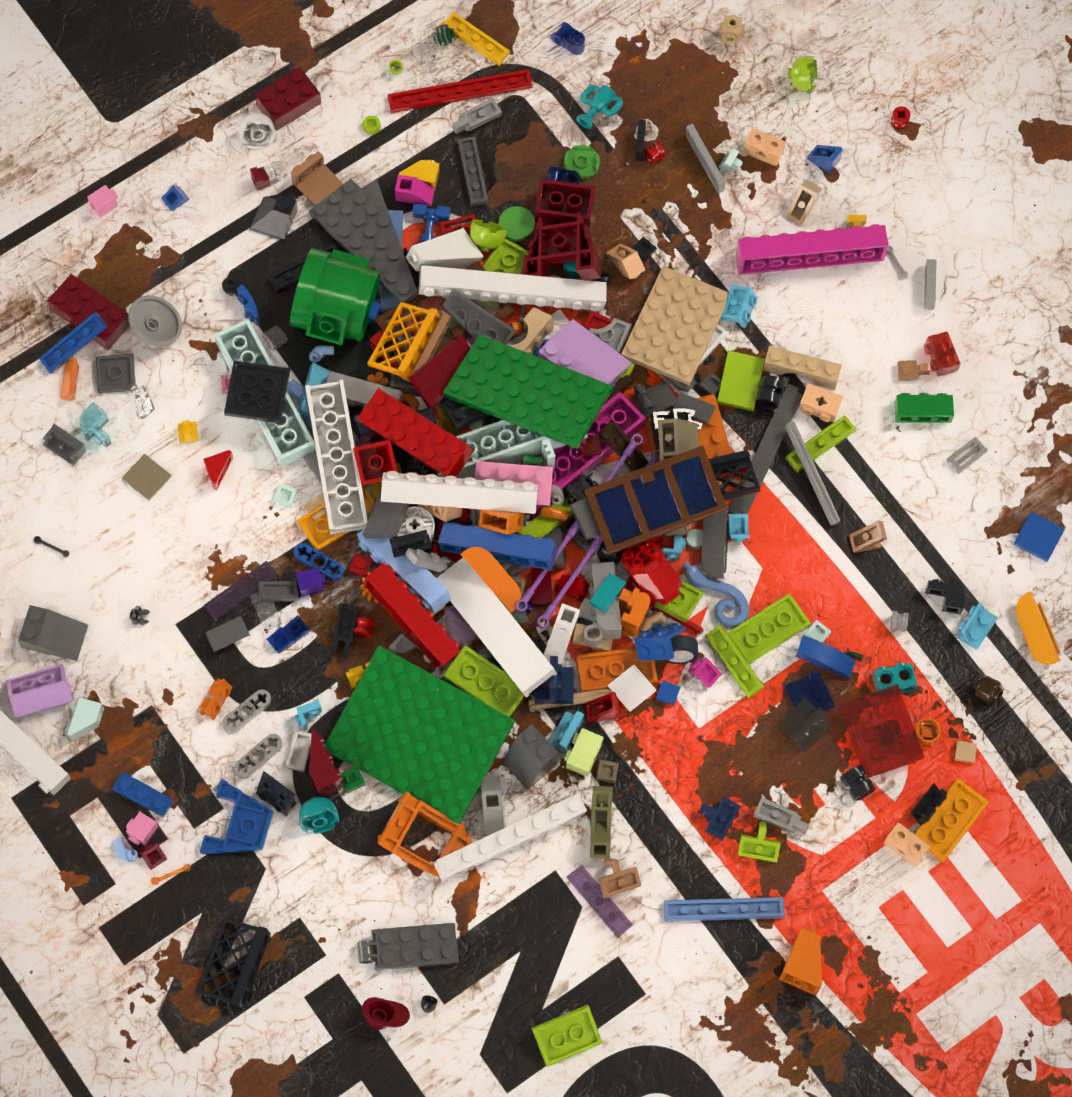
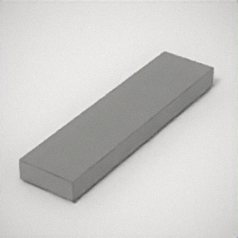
M688 125L686 137L717 193L724 192L726 183L694 125Z

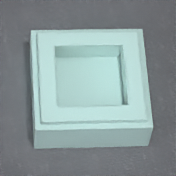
M279 484L273 503L292 508L298 490Z
M816 620L804 635L823 643L832 631Z

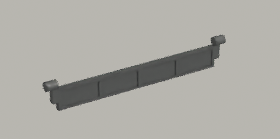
M787 377L782 378L785 382L784 389L786 390L780 400L779 407L776 409L751 462L760 487L787 432L785 425L792 421L803 397L802 394L797 392V387L789 384L790 379ZM746 480L743 486L747 488L753 487L754 483ZM758 492L734 498L731 506L726 504L728 512L731 514L749 513Z

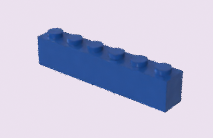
M444 522L438 540L442 552L461 555L462 552L469 548L480 547L489 551L497 561L546 570L553 569L558 551L556 541L550 538L540 539L531 535L523 536L515 533L507 535L489 529H482L474 525H460L456 522Z

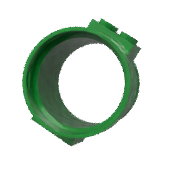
M311 248L296 289L290 325L306 330L307 336L342 345L345 338H352L361 342L369 323L368 317L373 301L376 299L381 271L368 268L370 259L335 249L331 255L330 252Z

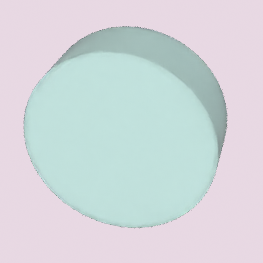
M699 529L689 531L686 538L688 546L693 549L702 548L703 531Z

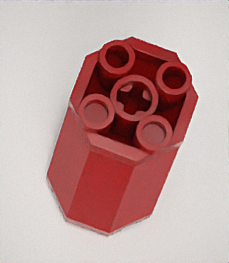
M645 541L623 553L622 564L638 589H640V592L649 595L650 605H656L655 602H661L662 605L668 604L680 595L679 588H682L683 583L657 544Z

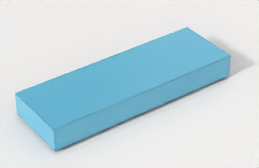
M312 363L305 385L326 384L329 370L316 363ZM304 387L298 412L310 418Z

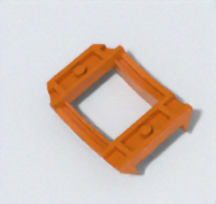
M406 792L397 800L399 803L382 834L378 835V844L413 866L433 876H439L434 864L400 846L416 815L418 814L452 833L439 859L472 843L471 837L467 834L463 823L459 822L457 824L452 822L446 815Z

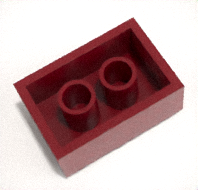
M301 67L257 92L255 94V101L260 111L272 120L277 131L320 105L321 94Z
M541 179L535 210V221L538 222V219L542 217L545 223L550 224L577 221V212H580L588 228H590L595 186Z

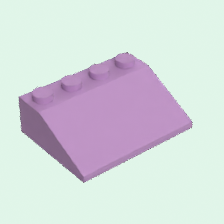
M571 320L553 335L538 351V357L612 386L632 364V362L575 320Z

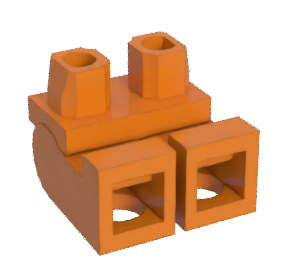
M623 588L619 596V608L626 611L621 618L622 633L633 638L638 637L647 617L650 604L649 595L640 592L638 588H634L633 592Z

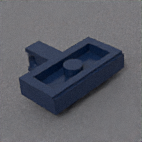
M724 796L718 806L713 804L710 807L703 803L698 812L707 817L706 821L709 822L705 832L723 841L740 805Z

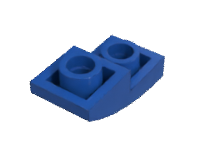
M242 284L237 288V299L244 307V317L249 319L250 323L253 322L258 326L260 323L255 302Z

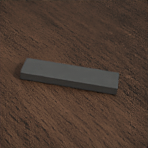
M476 138L457 139L470 206L489 204Z

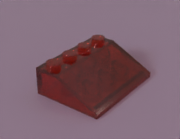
M898 684L890 685L838 705L859 763L868 774L866 779L925 758Z

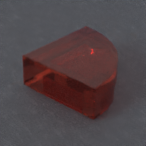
M595 435L585 442L582 449V457L601 455L599 435Z

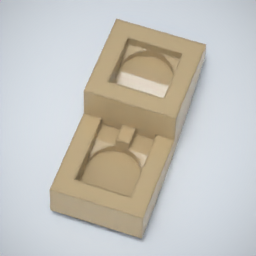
M576 623L573 644L588 646L583 640L584 630L588 625ZM589 633L587 635L591 639L599 637L597 633ZM613 639L603 640L599 646L592 647V650L611 651Z

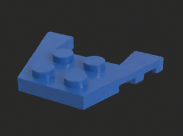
M221 779L216 797L236 803L225 840L204 835L200 854L263 850L273 817V810Z

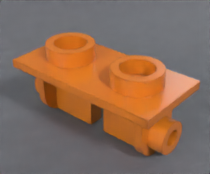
M217 678L216 681H213L208 691L212 698L205 697L199 707V713L204 716L207 714L213 721L220 713L221 707L232 689V686L225 679Z

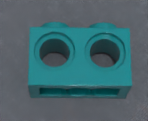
M901 662L894 665L895 667L887 668V666L877 668L872 675L877 698L915 691L918 683L912 663L906 664V662ZM899 674L907 675L908 680H902ZM887 678L890 683L883 684L880 679Z

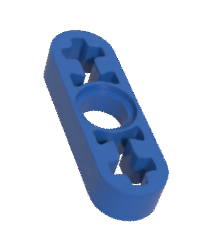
M300 543L295 547L294 555L300 563L311 569L319 568L320 574L324 573V576L331 581L337 582L343 578L344 568L337 561L308 544ZM304 549L306 550V554L311 557L310 562H308V561H309V557H308V556H306V555H304V554H303L302 556H300L299 550H300V551H304ZM322 558L325 563L323 566L317 567L314 565V560ZM328 563H330V564H329V567H330L332 570H336V569L338 568V570H339V575H338V574H335L334 576L332 575V571L327 568Z

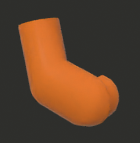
M543 505L540 510L544 518H556L566 521L568 517L567 511L549 505Z

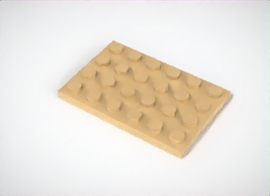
M663 266L621 355L630 362L690 386L721 319L729 292Z

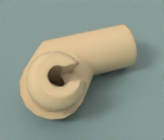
M660 611L648 615L640 632L651 630V626L655 623L664 624L667 619L666 615Z

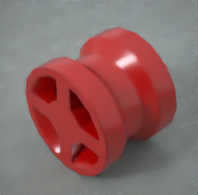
M900 106L894 109L891 117L893 127L896 129L907 127L911 115L908 108Z
M655 142L652 147L644 149V154L652 165L657 163L658 159L666 157L665 150L659 142Z
M358 617L356 620L357 627L353 632L354 635L361 638H372V628L375 626V621L366 617Z

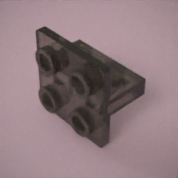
M803 698L778 724V727L804 752H807L832 724L823 716L825 712L820 707L815 708L806 698Z

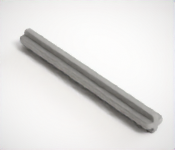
M794 421L789 422L785 425L786 431L830 525H836L840 522V518L796 423Z

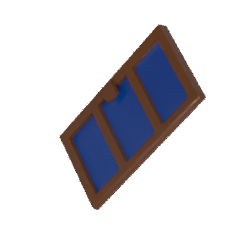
M703 445L584 490L609 555L728 510Z

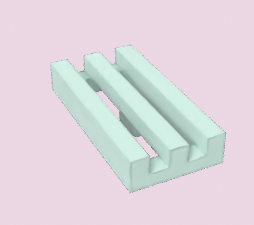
M548 439L542 441L541 456L544 459V465L546 467H553L554 471L555 453Z

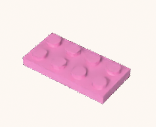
M476 461V480L493 479L498 482L506 480L513 481L514 483L531 482L538 485L536 505L550 506L553 467Z

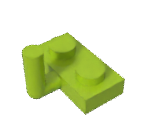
M760 821L757 837L741 834L738 855L777 862L781 842L765 839L767 824L765 821Z

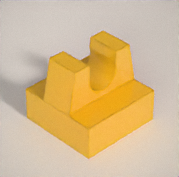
M848 215L846 227L865 226L867 216Z
M186 420L177 424L180 444L199 441L196 421L190 422V420Z

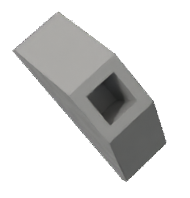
M500 776L485 777L481 784L485 836L504 829Z

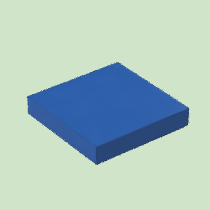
M1030 512L1013 545L1048 562L1065 529Z

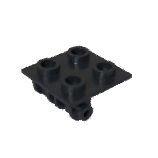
M263 771L256 794L261 800L273 806L277 812L287 817L290 808H294L297 803L294 801L295 793Z

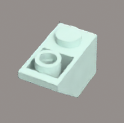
M79 698L78 703H75L72 709V714L74 715L72 722L69 721L66 728V733H68L70 740L74 741L99 727L104 712L102 703Z

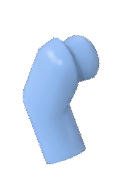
M316 346L310 352L309 360L317 363L324 355H334V346Z
M122 837L113 840L118 858L126 862L136 860L138 856L137 851L125 848Z

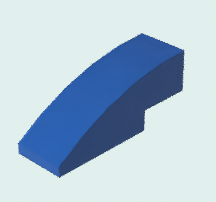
M805 635L801 639L795 656L814 663L813 666L848 679H850L856 662L855 659L843 652Z

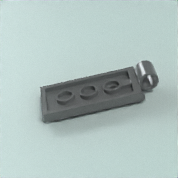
M455 922L372 929L373 941L357 942L359 963L368 964L375 962L374 967L376 971L459 963ZM395 944L400 945L401 949L399 951L393 949Z

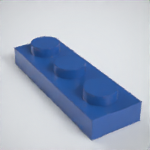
M124 772L121 773L112 788L113 791L162 818L166 816L174 803V800Z

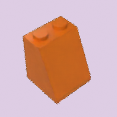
M806 927L805 929H800L779 980L816 996L822 986L820 935H817L815 930Z

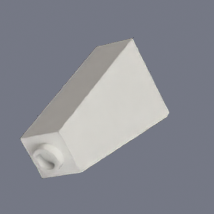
M464 228L413 245L406 256L415 271H420L422 265L465 269L477 261L481 262L484 257Z

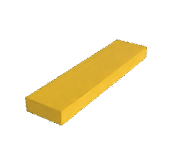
M454 12L442 24H448L449 28L454 29L455 36L498 66L510 54V50Z

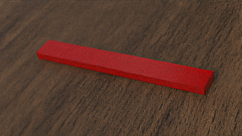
M527 69L387 94L390 111L394 113L533 88L530 71Z

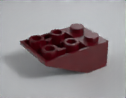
M313 728L311 731L309 773L311 783L318 797L326 798L340 791V784L343 781L338 767H333V757L329 749L325 751L326 746L320 732L317 733L315 728Z

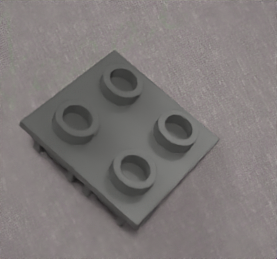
M665 381L646 390L643 385L637 384L634 387L635 395L631 396L645 418L650 417L652 412H660L679 403Z

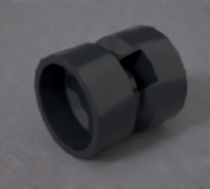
M763 376L759 385L761 390L757 392L755 403L764 409H778L781 400L780 395L783 392L785 382L775 376Z
M862 765L848 770L840 777L845 787H850L849 794L854 802L867 797L876 790L873 782L870 779H866L868 774Z

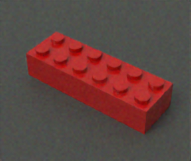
M379 388L357 418L363 426L385 440L391 439L393 445L443 477H457L474 452L468 444Z
M383 562L365 578L363 585L435 668L440 671L461 651L459 649L460 645L454 638L450 639L447 636L445 627L433 620L434 615L432 612L420 605L421 600L418 596L412 595L407 590L409 588L408 585L394 575L396 573L389 564L386 566Z

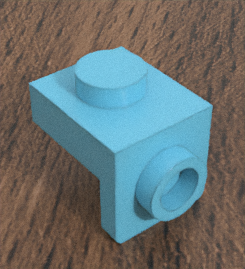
M748 513L728 514L729 537L734 542H743L745 538H750L748 533Z
M682 535L674 536L673 549L662 548V552L668 561L680 559L681 550H685L686 538H682Z

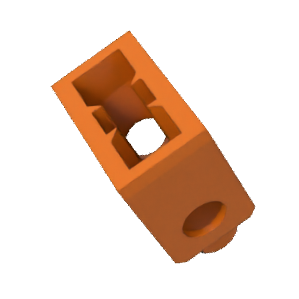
M480 509L479 527L507 535L518 532L523 528L524 513Z

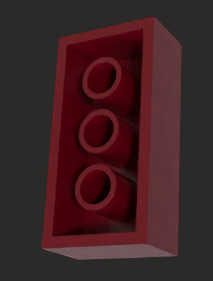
M70 274L47 300L50 310L75 328L94 312H97L108 328L93 339V341L107 351L130 326L129 314L73 274Z

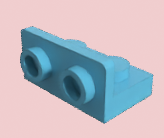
M731 286L726 298L725 309L721 315L722 321L737 322L741 328H746L747 323L751 319L752 310L757 304V295L751 287Z
M979 602L977 607L972 606L967 614L970 616L967 622L963 621L958 628L960 632L958 639L978 650L998 618L983 609L981 602Z
M579 711L575 715L565 712L549 742L556 750L566 754L583 722L584 714Z

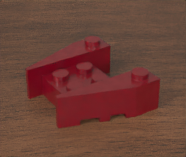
M577 212V221L546 225L542 217L538 219L533 241H530L528 255L525 256L523 261V275L548 277V265L576 262V271L582 280L601 278V261L587 223L580 212Z

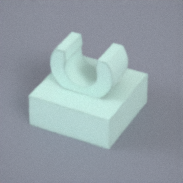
M734 148L728 151L718 168L723 171L728 168L736 171L737 168L739 169L743 163L740 159L736 158L739 151Z

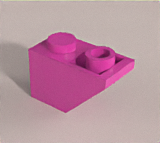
M398 175L395 201L425 204L432 207L435 189L416 177Z

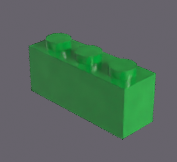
M901 393L896 395L894 401L895 423H951L954 418L953 395H948L947 393H938L937 395Z

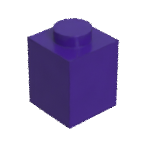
M319 568L296 573L301 597L324 592L323 585L326 584L324 573L320 574Z

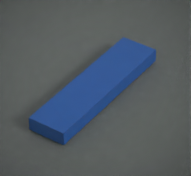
M94 312L39 359L47 371L53 373L108 327L100 315Z

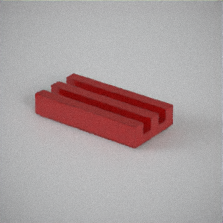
M475 214L439 222L441 235L462 228L470 235L469 228L471 223L465 225L461 223L476 220ZM457 225V226L452 227V228L444 229V227Z

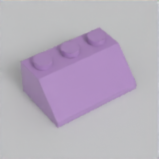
M63 664L6 680L8 695L15 718L20 716L26 717L33 712L46 711L50 707L63 706L73 701Z

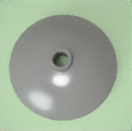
M152 295L142 296L129 309L130 326L134 333L144 342L153 346L163 347L171 345L179 338L182 331L181 317L175 307L165 299Z

